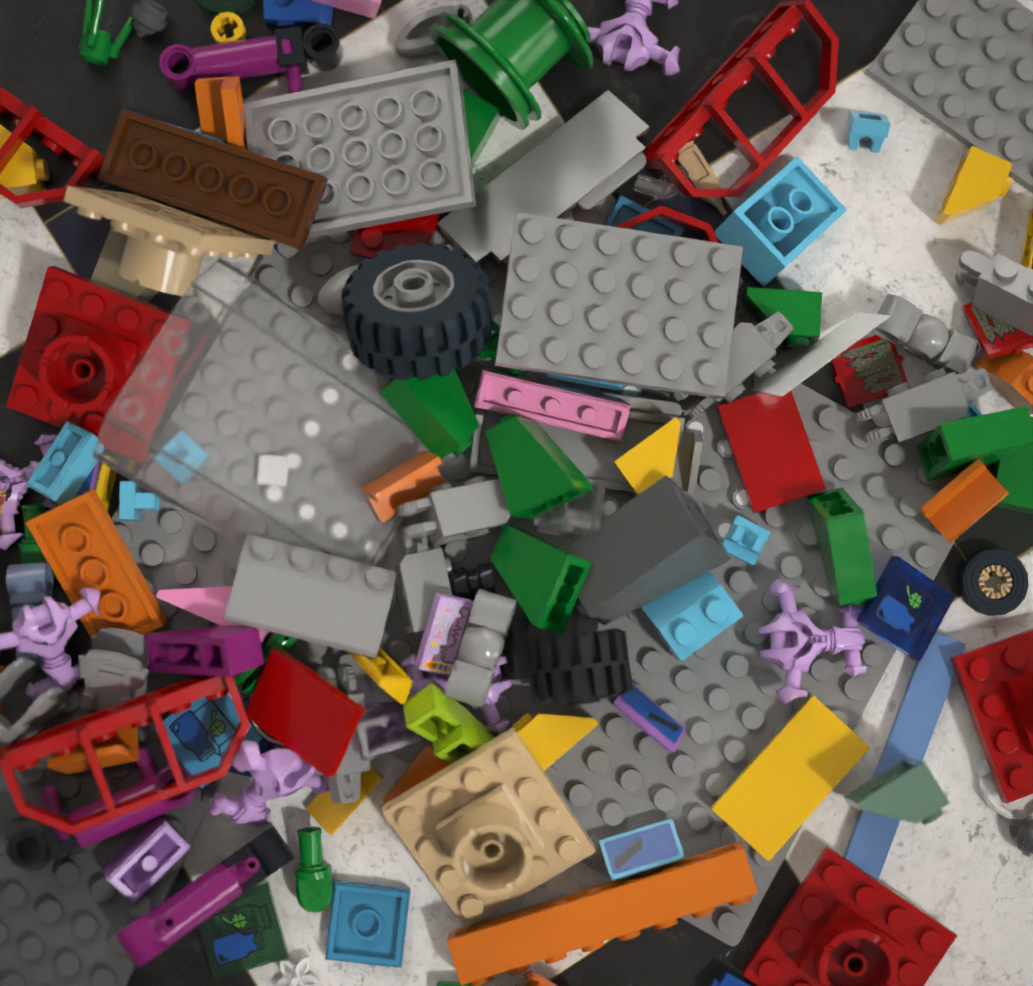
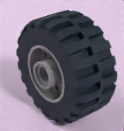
M416 243V246L408 247L405 244L398 245L391 251L384 249L377 252L373 259L367 258L361 262L358 270H353L342 289L341 304L348 342L353 355L370 370L375 368L376 373L387 378L390 375H394L397 380L408 381L409 378H418L419 381L430 380V376L440 375V377L449 375L452 369H462L467 366L471 361V357L476 358L484 349L492 333L489 287L485 272L475 260L467 257L464 252L456 248L453 251L449 250L446 245L436 244L435 246H428L427 243Z

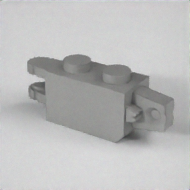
M973 250L961 253L958 261L960 268H957L955 280L960 286L963 285L964 288L974 292L972 306L1033 336V270L999 253L993 259L981 253L978 254L977 251L974 252Z
M779 311L756 326L752 323H740L733 329L724 397L728 403L746 390L742 383L752 374L759 379L775 365L771 359L777 353L775 350L794 329ZM676 392L673 394V397L679 402L690 394ZM706 397L704 400L696 403L688 414L694 420L714 402L717 401L719 403L723 399Z
M944 368L923 375L924 383L910 389L908 382L886 390L888 398L881 400L882 403L854 414L858 422L866 421L873 418L876 414L886 411L891 425L881 429H873L868 431L866 435H863L865 443L893 433L897 441L902 442L933 430L940 424L964 418L969 409L968 403L993 389L985 368L957 375L955 372L946 374Z
M480 476L464 482L465 486L452 488L451 483L441 484L429 490L430 494L424 499L399 505L397 510L400 517L422 513L425 522L413 524L404 529L405 538L414 539L429 536L431 546L433 547L496 532L500 526L507 523L510 517L500 479L487 481L485 476Z
M408 525L401 528L403 556L396 559L391 569L397 572L395 588L405 634L417 632L419 643L421 644L436 592L456 597L457 595L451 592L449 578L452 577V566L449 557L443 555L442 548L436 549L435 546H431L429 536L406 539L403 530L411 526Z
M348 663L338 665L336 675L331 666H321L316 673L365 708L336 775L327 778L332 803L341 804L360 800L361 772L371 770V748L368 742L366 721L368 712L364 693H357L355 670ZM315 770V773L317 775H323L319 771Z

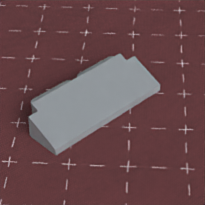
M607 90L476 192V207L452 211L440 220L437 226L456 249L464 252L467 257H471L479 265H481L482 259L490 254L499 266L505 263L508 267L516 212L573 221V214L570 210L578 205L583 210L592 209L644 168L646 157L643 152L646 147L640 141L645 137L649 126Z
M563 387L575 391L584 392L581 389ZM608 392L601 394V397L631 404L622 442L538 422L590 481L592 487L633 492L612 463L677 417L681 422L673 477L671 479L693 498L695 496L703 445L701 431L684 429L685 414L682 412L681 405L676 401ZM477 408L476 419L479 427L473 435L469 472L498 475L485 431L497 426L498 420L508 415Z

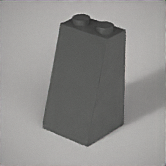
M667 475L564 548L592 562L575 604L585 618L589 619L592 617L603 625L632 612L732 559L699 503Z

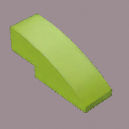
M432 683L407 699L404 704L406 727L433 742L434 755L449 764H453L495 738L465 707L456 700L445 697V692Z

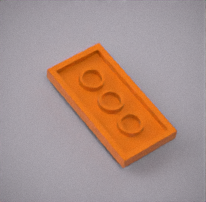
M94 488L26 522L27 527L72 605L83 598L79 592L82 588L91 587L100 591L101 595L98 604L100 614L97 616L91 610L80 618L90 637L97 635L101 628H119L145 635L163 627L168 622Z

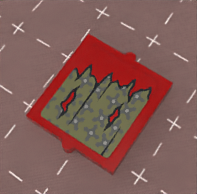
M972 303L963 305L962 311L987 359L1009 353L1018 355L1021 350L1033 348V336L972 306Z
M874 335L855 342L831 360L836 375L834 383L839 384L847 409L888 396L886 390L908 382L901 364L904 359L901 355H898L896 347L892 342Z

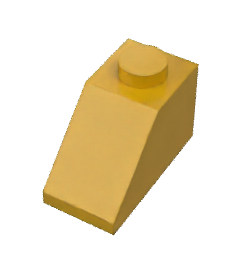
M0 125V149L12 134L2 125ZM23 142L0 174V185L16 196L46 191L45 181H49V169L46 160L42 159L25 142Z
M971 146L961 158L934 222L942 225L989 207L998 197L1004 198L1013 181V178L1008 176L1013 163Z
M677 417L612 463L636 496L665 475L669 478L673 477L681 422Z
M527 712L511 728L515 727L545 771L594 729L598 723L592 716L538 712L532 717Z

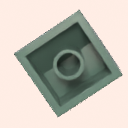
M906 757L843 796L848 804L862 811L915 824L922 822L923 825L938 819L943 814L942 808L950 804L926 763L910 757Z

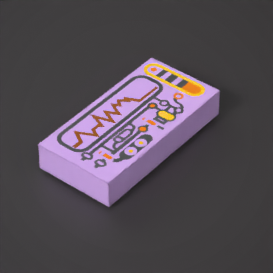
M436 592L414 664L417 669L444 675L451 674L455 660H458V652L463 635L469 626L468 620L474 604L471 599Z

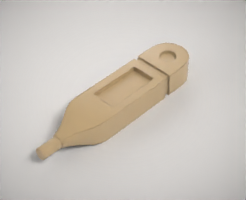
M694 141L686 143L678 152L679 157L676 162L687 179L695 188H720L716 175L696 144H694ZM700 197L702 200L717 207L722 216L727 214L726 209L722 205L721 197Z

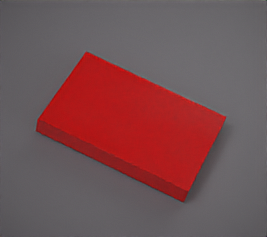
M791 390L783 396L759 392L716 407L753 514L826 489Z
M276 648L271 651L247 707L246 715L248 719L328 778L336 775L365 708L282 648Z

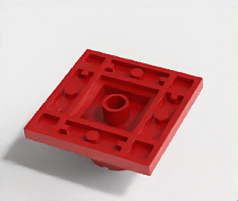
M54 265L49 266L6 407L59 428H63L68 421L94 434L106 443L107 447L145 461L152 449L193 320Z
M1032 628L950 657L1002 803H1010L1033 794Z
M826 846L742 970V975L757 986H924L958 935ZM858 957L854 962L848 963L851 958Z

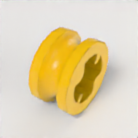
M223 12L213 19L211 32L217 44L246 39V29L238 15L232 12ZM226 24H230L232 28L235 25L238 26L233 30L234 36L231 38H227L226 34H223L222 37L219 36L224 32L223 26Z

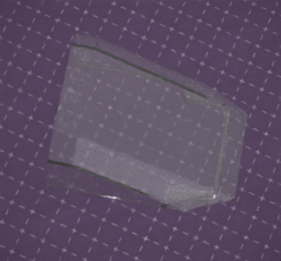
M222 258L215 261L188 287L106 415L92 456L241 547L244 546L246 535L249 533L392 571L391 567L396 559L403 556L401 528L411 524L424 523L422 513L401 517L397 514L384 523L378 522L360 490L363 486L422 451L430 452L400 415L379 393L395 376L390 375L387 378L376 373L375 368L373 370L367 368L353 355L348 341ZM450 453L441 460L442 464L437 466L445 484L451 483L452 488H455L469 466L462 453L457 457Z

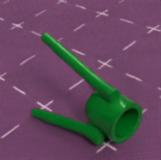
M85 0L82 37L78 47L80 50L78 56L85 61L107 66L109 58L117 60L120 48L133 28L134 20L130 15L116 40L112 43L110 42L111 35L99 30L104 0H95L94 10H92L93 0Z

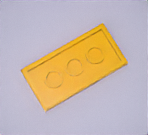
M811 695L710 809L769 862L871 747L814 695Z

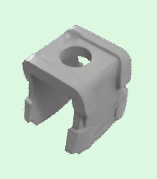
M101 628L97 635L91 637L92 650H89L86 655H79L80 677L85 679V691L80 699L79 708L84 710L100 711L146 693L149 660L144 635L119 628Z
M20 657L3 672H0V706L13 692L34 676V673L39 668L34 659L31 657ZM50 688L34 701L26 714L16 724L0 710V740L13 743L40 733L43 729L41 726L49 718L52 720L67 705L65 702L69 695L62 688Z

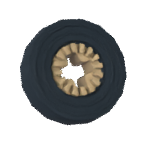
M984 549L971 555L963 564L958 578L959 591L965 603L976 612L987 616L1005 615L1015 610L1025 599L1029 587L1028 573L1023 563L1012 553L1001 549ZM989 572H992L994 577L1002 579V584L997 585L996 593H994L992 588L984 586V581L989 579Z

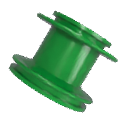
M494 0L470 25L449 12H441L439 14L440 25L434 24L429 30L433 42L446 61L456 59L460 64L461 79L478 97L500 109V117L521 130H524L529 125V119L533 121L541 119L540 107L530 89L561 58L583 70H590L593 67V56L587 45L591 40L589 29L569 0Z

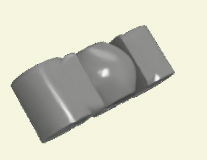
M892 294L886 296L877 314L891 315V317L872 330L875 335L892 342L894 345L902 344L903 349L907 353L927 361L926 363L933 366L936 370L944 368L946 374L955 372L956 375L967 372L980 347L976 340L958 332L956 329L948 330L944 322L931 315L922 314L923 310L902 297Z
M479 589L468 620L469 627L466 628L460 644L459 660H455L446 687L445 697L479 708L484 707L494 677L493 670L496 669L504 646V637H507L517 600Z

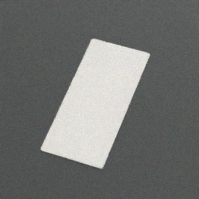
M857 312L753 388L752 391L777 396L785 395L891 317V315Z

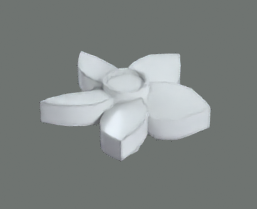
M309 956L300 960L297 965L290 960H280V971L283 977L279 979L276 986H317L321 981L312 974H306L311 965Z

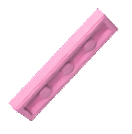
M483 369L474 407L506 415L518 414L522 418L536 420L539 423L622 442L631 404Z

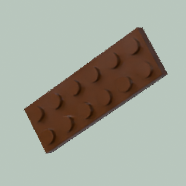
M125 109L121 110L97 178L104 183L303 251L328 182V179L324 176Z

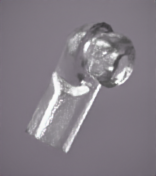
M678 165L677 167L688 179V170L685 167ZM639 173L633 189L659 200H667L681 192L667 174L656 179Z

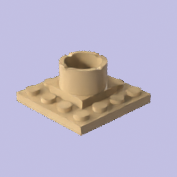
M67 186L64 202L78 206V214L99 220L101 217L111 219L110 225L115 227L114 231L128 235L117 273L120 277L133 283L139 281L141 286L169 294L193 296L204 256L221 257L222 254L231 258L238 259L239 256L255 260L257 254L271 255L275 241L139 194Z
M515 727L382 805V813L465 929L596 852L594 843Z

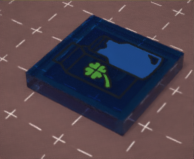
M891 556L876 583L877 597L867 600L856 621L912 660L921 661L955 595L899 556Z

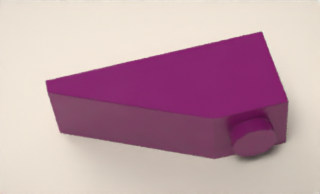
M226 625L153 632L144 635L150 672L231 677L264 664L259 630L250 626Z

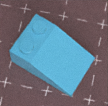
M797 156L740 205L714 233L723 244L743 246L741 264L764 287L846 212L847 209Z
M710 571L638 608L677 661H683L744 616Z

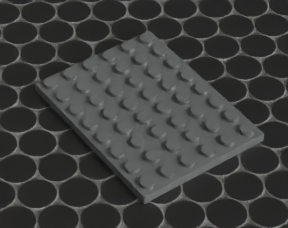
M36 670L30 680L7 698L1 711L14 724L26 714L28 708L34 703L25 693L28 683L32 682L34 684L48 677L43 670ZM76 684L73 685L72 689L66 692L69 695L65 702L67 705L52 720L49 718L41 726L43 729L40 732L97 712L96 710L79 708L80 699L85 688ZM153 721L138 728L139 748H148L156 771L159 774L161 770L169 767L170 764L159 734L154 729L156 726ZM0 740V750L2 746L10 743ZM54 753L39 758L40 762L27 770L16 771V768H13L25 801L46 809L40 791L48 786L55 787L63 810L68 812L103 798L92 770L68 775L48 768L47 759L54 758ZM177 758L179 766L185 768ZM136 761L102 768L111 794L143 781ZM0 766V986H127L135 965L115 935L167 900L190 848L134 904L107 880L102 873V869L152 819L85 847L86 851L59 862L52 857L49 864L41 870L34 872L23 870L14 865L8 858L6 850L8 840L20 829L32 828L39 832L43 831L39 821L18 813ZM223 777L212 781L203 789L200 786L197 787L196 798L186 808L174 809L160 815L190 846L194 842ZM175 779L171 780L168 784L176 782ZM29 840L23 845L21 854L24 860H31L39 853L40 847L37 840Z

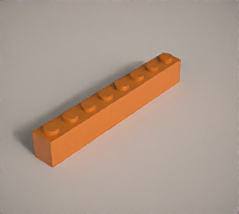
M738 841L475 923L466 929L463 927L450 931L447 944L460 985L471 983L472 986H481L491 982L494 979L493 975L506 971H508V975L520 974L530 969V964L544 960L546 964L555 963L565 959L567 952L580 948L582 952L594 951L604 945L603 941L618 937L619 941L629 940L639 936L641 929L654 925L656 929H665L675 925L678 922L677 918L692 914L693 918H699L713 913L715 906L729 903V906L745 904L751 901V895L757 894L758 890L742 842Z

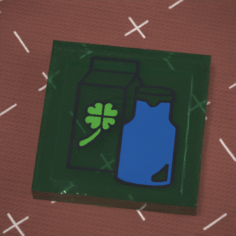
M269 882L254 886L199 925L214 980L280 961L290 956Z

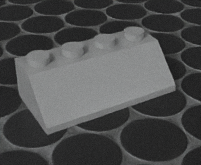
M247 533L223 620L376 658L392 601L397 572Z

